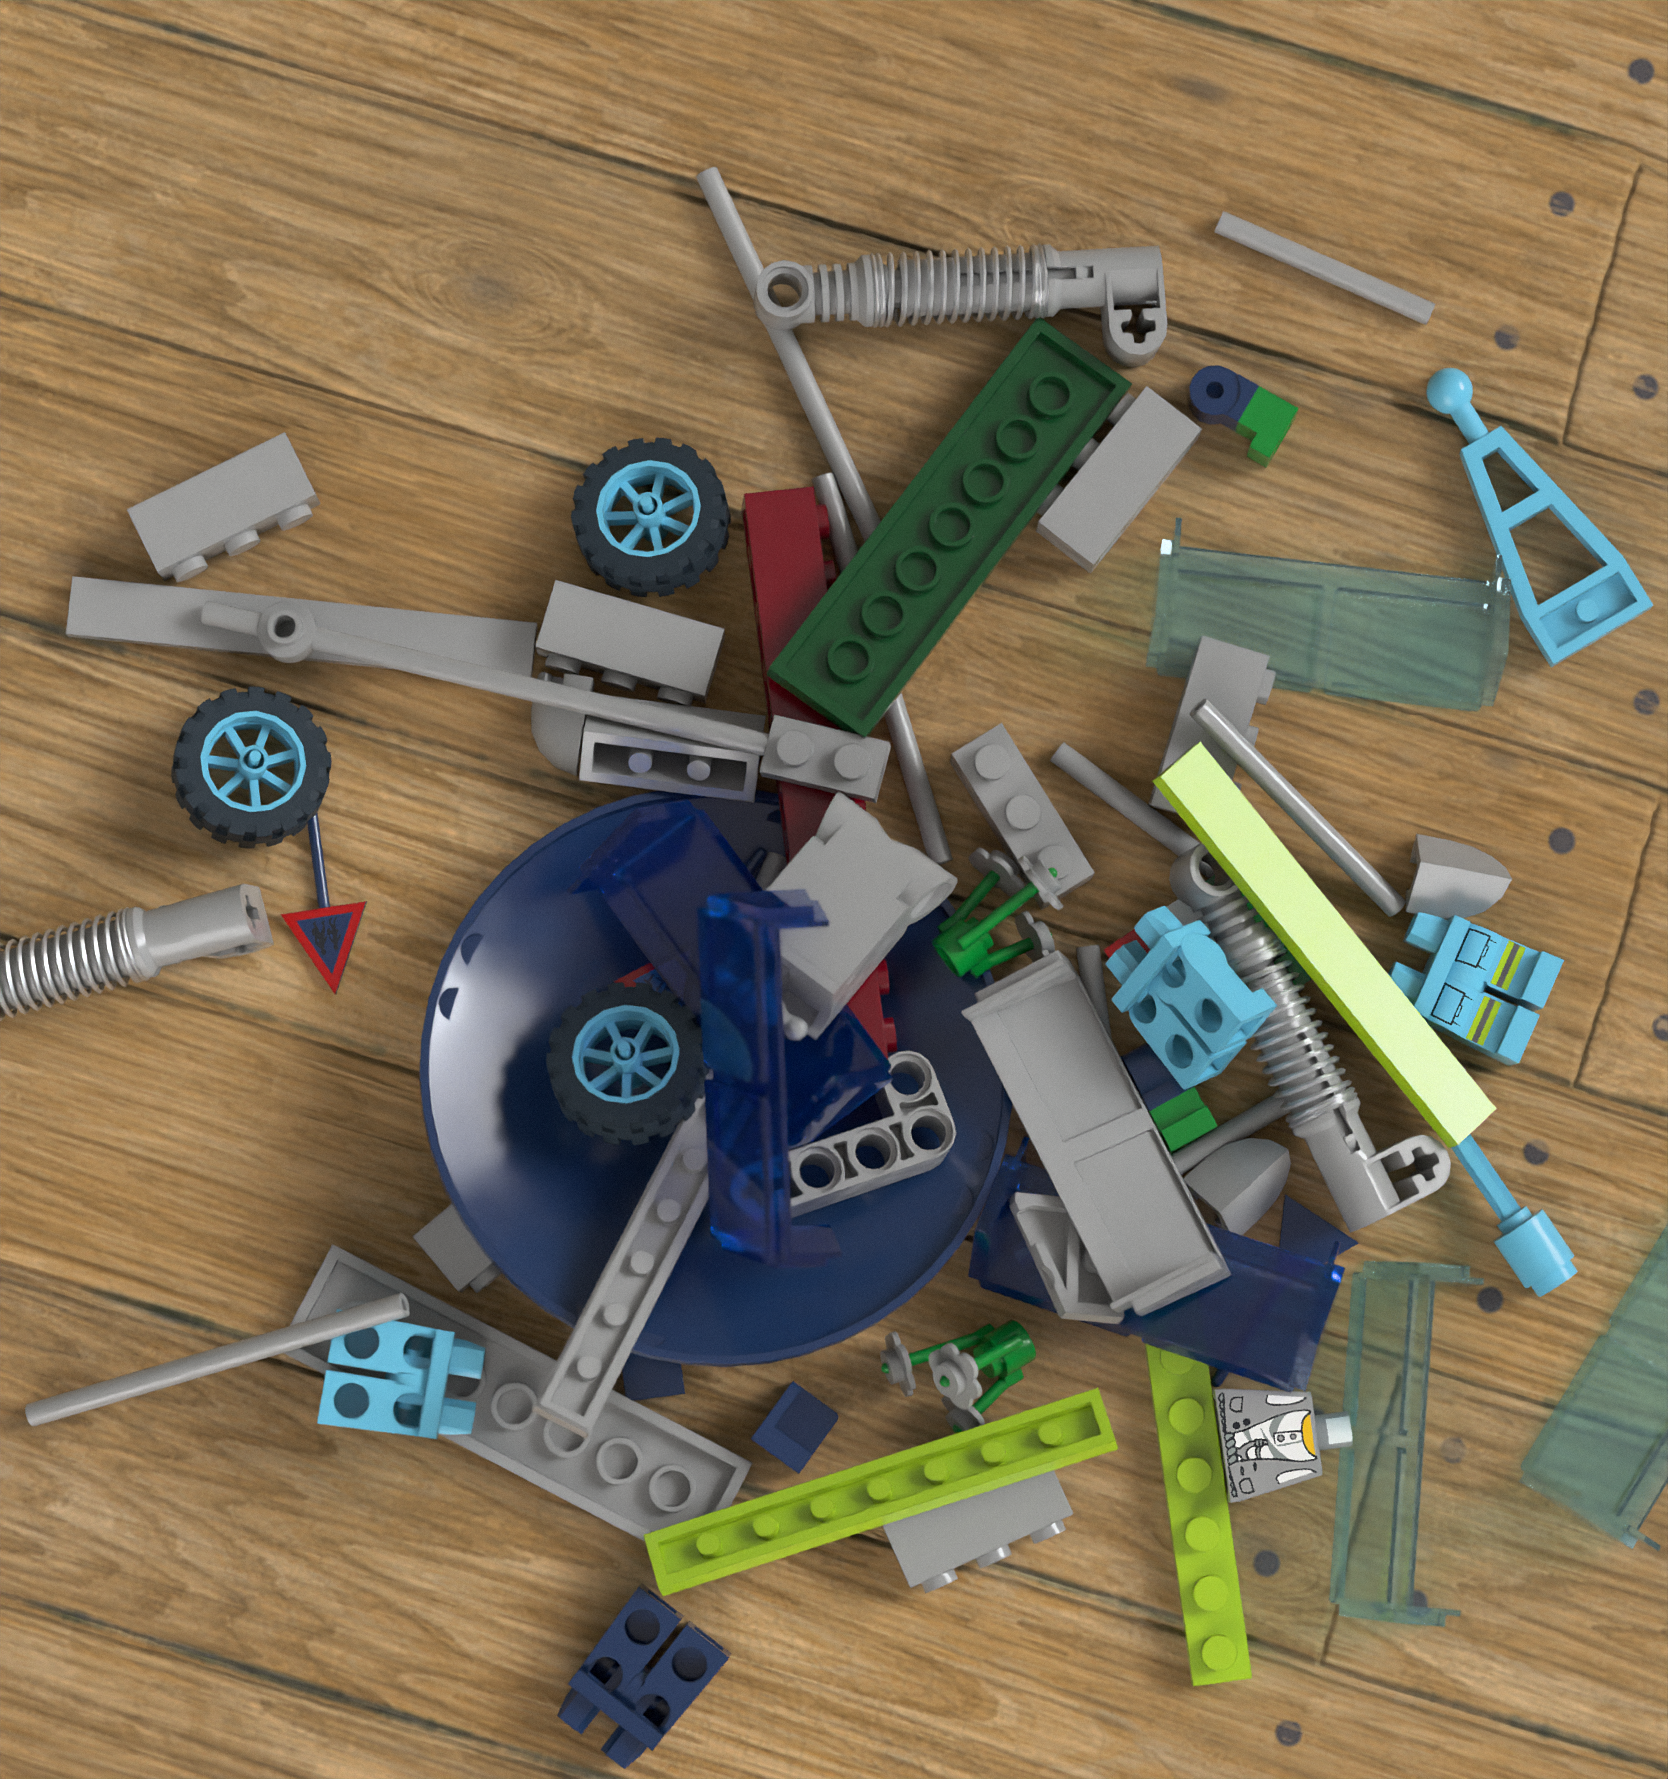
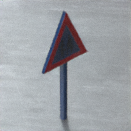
M316 813L307 822L319 909L281 914V916L336 995L367 901L330 907L318 813Z

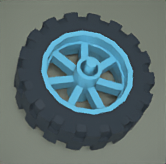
M655 437V442L644 443L643 438L627 441L629 446L620 450L616 446L608 449L602 454L604 459L598 465L592 462L583 474L585 478L583 486L577 485L574 491L573 501L575 509L571 511L572 525L582 555L586 558L589 568L596 576H603L606 584L611 588L620 591L624 587L630 590L631 595L637 597H647V592H658L659 597L675 594L674 588L682 585L689 588L700 581L699 575L705 569L711 572L719 561L718 552L720 549L725 550L729 540L727 528L728 524H731L730 511L723 484L718 479L714 467L706 458L703 460L698 458L695 449L684 443L681 447H677L672 444L671 439ZM654 483L652 492H645L639 495L634 490L636 487ZM665 485H671L684 492V494L662 504ZM624 495L633 504L634 511L611 512ZM693 505L694 514L690 526L669 518V516ZM635 525L621 543L615 540L609 529V526ZM668 532L681 536L679 540L663 548L661 540L667 536ZM643 537L647 541L652 542L654 551L649 552L633 549Z
M248 687L247 692L238 693L236 688L228 689L221 692L219 698L213 701L209 698L199 705L196 713L191 718L189 717L182 727L176 743L171 769L172 783H175L177 790L175 794L181 809L186 808L190 813L189 820L200 831L204 827L212 832L211 838L223 844H226L227 840L239 842L238 847L246 849L255 848L256 844L266 843L267 847L282 843L284 837L289 835L295 836L302 831L307 822L319 810L329 785V772L332 764L331 752H328L326 748L327 737L322 727L317 728L312 722L313 714L303 705L298 708L290 703L292 697L279 691L276 692V695L264 693L265 688ZM248 729L260 731L256 744L247 747L244 746L236 733L238 730ZM268 735H272L285 745L287 751L268 756L265 749H263ZM225 736L239 759L209 754L219 739ZM294 762L292 785L266 769ZM208 768L234 771V776L217 790L210 778ZM263 782L283 796L269 805H261L259 785ZM240 786L243 789L249 790L250 806L233 802L227 797Z
M624 982L608 984L609 990L597 993L596 989L587 992L581 996L582 1003L576 1008L570 1005L563 1012L560 1028L554 1027L550 1035L549 1044L551 1051L547 1053V1069L553 1092L563 1114L570 1122L572 1120L576 1121L580 1131L592 1138L595 1133L603 1136L604 1142L620 1145L621 1140H632L633 1145L649 1142L648 1137L660 1134L662 1138L676 1130V1123L681 1119L686 1122L692 1117L696 1111L695 1102L697 1098L703 1099L707 1090L706 1075L710 1072L709 1058L701 1027L697 1024L696 1016L687 1005L684 1007L679 1005L676 995L665 989L662 993L653 990L651 984L636 982V987H625ZM628 1029L639 1030L635 1039L621 1038L619 1032ZM652 1034L662 1038L669 1046L642 1053ZM610 1036L613 1042L610 1052L594 1049L597 1043ZM672 1061L671 1067L663 1080L645 1068ZM586 1062L610 1067L594 1080L588 1082L585 1075ZM617 1080L622 1086L621 1097L608 1096L601 1092ZM643 1083L652 1088L645 1094L632 1096L633 1089L638 1088Z

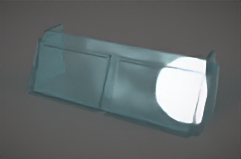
M1176 518L1172 540H1161L1146 667L1157 668L1156 672L1158 675L1187 678L1198 639L1203 635L1269 655L1270 658L1266 669L1276 672L1272 686L1275 689L1310 692L1313 688L1324 689L1327 695L1475 712L1482 705L1494 706L1509 647L1511 578L1501 577L1502 555L1496 554L1489 581L1184 547L1180 546L1182 518Z
M1668 1224L1610 1317V1329L1606 1335H1600L1520 1465L1524 1474L1519 1480L1523 1485L1605 1536L1631 1549L1639 1541L1659 1551L1661 1546L1641 1533L1639 1529L1668 1483Z
M1364 1261L1363 1272H1354L1352 1275L1343 1411H1348L1353 1445L1340 1448L1329 1594L1330 1603L1339 1604V1616L1445 1627L1446 1615H1461V1610L1448 1606L1413 1604L1435 1285L1458 1287L1483 1285L1484 1279L1469 1277L1470 1266L1425 1262Z

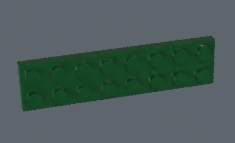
M1040 317L1036 318L774 660L766 675L843 731L858 734L864 739L866 736L868 737L1042 507L1051 492L1070 470L1087 443L1095 437L1110 414L1128 393L1132 383Z

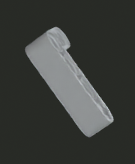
M909 1050L897 1052L889 1057L876 1079L874 1088L875 1098L883 1117L882 1120L764 1159L744 1168L736 1178L729 1197L730 1211L734 1218L747 1227H766L930 1171L939 1166L954 1143L956 1130L938 1079L928 1059L920 1053ZM901 1072L909 1074L917 1082L919 1092L913 1095L900 1094L891 1085L890 1076ZM917 1127L931 1129L939 1138L940 1146L934 1150L921 1149L912 1140L911 1130ZM861 1146L875 1147L883 1155L885 1165L879 1169L865 1168L857 1160L855 1150ZM805 1165L821 1167L829 1177V1185L823 1188L809 1187L801 1179L799 1169ZM784 1175L785 1187L775 1190L778 1188ZM751 1185H755L759 1193L775 1190L771 1193L766 1206H762L758 1198L747 1199L746 1196Z

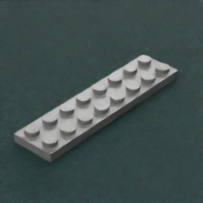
M332 1244L290 1326L335 1313L337 1309L345 1310L403 1293L408 1301L409 1315L394 1321L456 1332V1339L467 1340L486 1348L481 1379L449 1374L445 1394L446 1398L477 1403L472 1434L447 1435L439 1433L441 1436L645 1541L644 1534L731 1506L753 1464L751 1461L614 1390H611L587 1438L533 1412L532 1410L557 1360ZM331 1339L284 1353L323 1374H326V1370H333L381 1379L385 1378V1372L328 1363Z

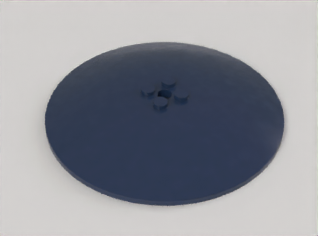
M756 790L755 800L752 803L667 791H654L630 796L597 807L562 824L529 846L507 865L482 892L457 928L439 965L427 1004L421 1036L419 1070L422 1116L431 1155L443 1187L461 1222L485 1256L517 1289L540 1308L573 1329L674 1132L662 1138L660 1134L648 1137L649 1142L633 1145L632 1140H621L620 1145L604 1142L603 1136L596 1133L592 1138L580 1131L577 1122L574 1120L570 1122L563 1114L550 1082L546 1058L547 1053L551 1051L549 1044L551 1032L554 1027L560 1028L563 1012L570 1005L576 1008L582 1003L581 996L594 989H596L597 993L609 990L608 984L614 983L617 979L691 942L758 848L763 847L767 852L777 853L785 857L778 795L776 793ZM762 864L699 949L690 1005L696 1020L713 982V970L722 961ZM947 898L929 914L917 922L908 925L902 937L883 958L887 964L889 994L880 995L883 1018L893 1017L897 1052L909 1050L920 1053L928 1059L938 1079L956 1130L954 1143L939 1166L930 1171L766 1227L751 1228L738 1222L730 1211L729 1197L736 1178L744 1168L764 1159L883 1119L874 1092L876 1079L881 1071L814 1078L808 1034L801 1040L793 1041L789 1039L630 1353L683 1365L714 1367L768 1364L805 1356L855 1336L876 1325L906 1304L937 1275L960 1247L981 1213L997 1177L1007 1143L1012 1101L974 1026L961 1012L978 1003L974 995L976 992L995 983L990 969L977 979L974 978L970 971L958 978L939 957L931 941L940 934L936 927L956 911ZM733 995L708 1052L709 1064L739 1007L734 1002ZM628 1029L619 1033L621 1038L635 1039L639 1030ZM652 1034L642 1053L669 1046L662 1038ZM610 1036L597 1043L594 1049L610 1052L613 1044ZM897 1052L888 1053V1059L890 1056L896 1054ZM672 1061L645 1068L663 1080L671 1067ZM586 1062L585 1075L588 1082L594 1080L610 1067ZM901 1072L890 1076L891 1085L900 1094L913 1095L919 1092L917 1082L909 1074ZM617 1080L601 1092L608 1096L621 1097L622 1086ZM643 1083L638 1088L633 1089L632 1096L645 1094L652 1088ZM917 1127L911 1130L912 1140L921 1149L934 1150L940 1146L939 1138L931 1129ZM861 1146L855 1150L857 1160L865 1168L879 1169L885 1165L883 1155L875 1147ZM805 1165L799 1169L801 1179L809 1187L823 1188L829 1185V1177L821 1167ZM784 1175L778 1188L775 1190L785 1187ZM751 1185L746 1197L747 1199L758 1198L761 1205L766 1206L771 1193L775 1190L759 1193L756 1186Z

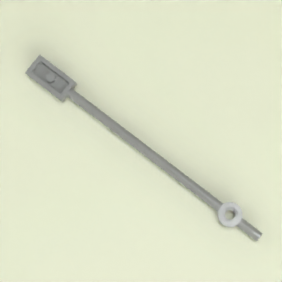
M206 601L201 614V623L257 636L267 653L280 662H299L316 650L763 756L759 771L763 777L835 794L841 792L847 797L873 803L877 802L891 749L888 741L867 736L864 739L858 734L774 715L770 733L760 732L319 627L311 612L305 606L295 601L274 603L263 614ZM288 620L295 622L296 628L291 636L286 638L277 636L278 626L282 622Z

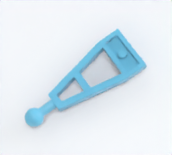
M1444 368L1433 374L1428 381L1426 389L1428 401L1438 412L1452 416L1469 444L1462 448L1459 453L1520 619L1549 666L1552 668L1650 610L1653 603L1623 555L1502 426L1489 433L1470 402L1473 395V386L1469 377L1456 368ZM1495 452L1509 464L1534 492L1531 496L1503 512L1483 463L1485 458ZM1549 508L1603 568L1538 605L1510 531Z

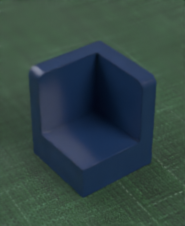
M792 1381L751 1439L799 1474L837 1422L838 1414Z

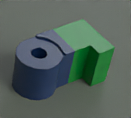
M1219 365L1207 366L1199 370L1192 378L1188 392V407L1193 416L1209 425L1221 423L1252 441L1247 457L1265 468L1268 467L1295 421L1299 409L1245 377Z
M1147 1042L1121 1056L1170 1153L1218 1127L1195 1087L1192 1086L1183 1090Z

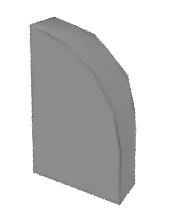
M541 672L537 679L594 692L595 688L592 677L565 673L564 678L546 672ZM532 702L531 732L540 753L556 768L577 776L587 715Z
M1416 834L1410 863L1417 864L1411 888L1406 890V912L1415 914L1421 912L1447 919L1457 915L1464 919L1485 912L1500 900L1512 878L1506 867L1494 857L1472 846Z
M1246 1138L1227 1143L1207 1156L1183 1179L1192 1196L1196 1200L1200 1198L1216 1212L1218 1218L1214 1222L1234 1241H1237L1277 1200L1287 1181L1291 1165L1289 1149L1272 1140Z

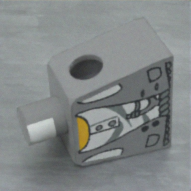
M1247 1389L1212 1390L1227 1501L1230 1503L1243 1501L1321 1476V1450L1350 1447L1353 1445L1348 1411L1314 1415L1311 1392Z

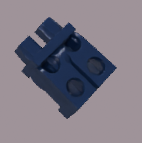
M643 1583L637 1588L568 1683L572 1689L566 1695L557 1714L561 1720L580 1734L585 1731L600 1710L618 1723L619 1726L600 1750L624 1769L640 1757L647 1747L652 1751L661 1739L732 1654L689 1621L653 1668L647 1663L684 1615Z

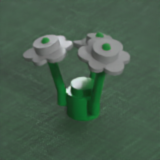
M980 847L977 848L968 858L974 868L983 874L984 878L954 914L936 927L940 934L931 940L939 957L958 978L970 971L974 978L977 979L991 967L1024 953L1031 958L1033 963L1053 953L1055 945L1051 932L1043 921L1034 923L1028 911L1021 912L1020 915L1015 917V924L1022 938L1021 941L988 954L987 950L994 945L988 932L1039 891L1057 910L1063 908L1062 903L1055 895L1062 888L1061 883L1056 878L1057 870L1055 868H1048L1042 860L1032 865L1023 855L1017 861L1031 880V882L1024 886L1022 880L1017 877L1020 870L1011 858L998 850H993L989 854L986 850ZM993 887L1000 888L1010 896L1008 900L980 922L975 917L965 922L966 918Z
M1012 1319L996 1329L988 1323L973 1333L909 1354L905 1346L901 1344L897 1332L894 1331L885 1336L887 1349L880 1352L882 1372L885 1373L891 1385L899 1383L905 1397L912 1396L913 1390L916 1389L912 1366L929 1361L930 1368L933 1371L934 1383L939 1392L944 1395L941 1401L949 1411L945 1418L955 1434L984 1425L985 1421L981 1414L1006 1389L1024 1379L1021 1368L1036 1358L1035 1346L1028 1332L1020 1323ZM978 1345L973 1350L974 1358L966 1353H959L961 1350ZM980 1369L989 1378L996 1376L999 1378L982 1396L981 1385L976 1380L979 1373L978 1370ZM980 1397V1398L973 1404V1399H976V1398Z

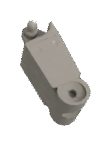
M838 792L831 801L816 836L806 843L740 919L737 925L735 946L727 961L715 967L712 978L718 986L725 987L733 993L734 1002L743 1008L742 1015L752 1023L759 1020L767 1027L777 1026L784 1031L788 1039L793 1041L801 1040L806 1034L816 1040L902 937L908 925L917 922L939 906L953 891L958 880L918 849L890 839L875 817L844 794Z

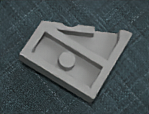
M1015 1192L1010 1198V1209L1060 1319L1119 1324L1124 1319V1311L1118 1313L1112 1310L1110 1304L1113 1301L1060 1196Z

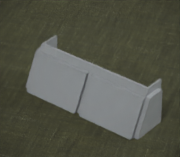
M1056 950L976 992L974 995L978 1003L961 1012L974 1026L1113 1301L1110 1304L1112 1310L1120 1313L1133 1307L1135 1313L1142 1316L1231 1276L1224 1257L1071 961L1059 950Z

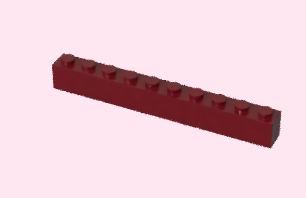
M814 486L745 493L741 513L769 732L774 715L843 731L766 675L771 664L836 581L833 560L823 561L821 539H829L830 536L826 504L816 505ZM776 780L786 866L806 843L816 836L824 815L836 795L835 793ZM848 797L866 811V802L864 800ZM885 959L878 964L816 1040L808 1035L814 1078L881 1071L886 1061H888V1053L897 1052L893 1017L883 1018L880 995L889 994V978Z

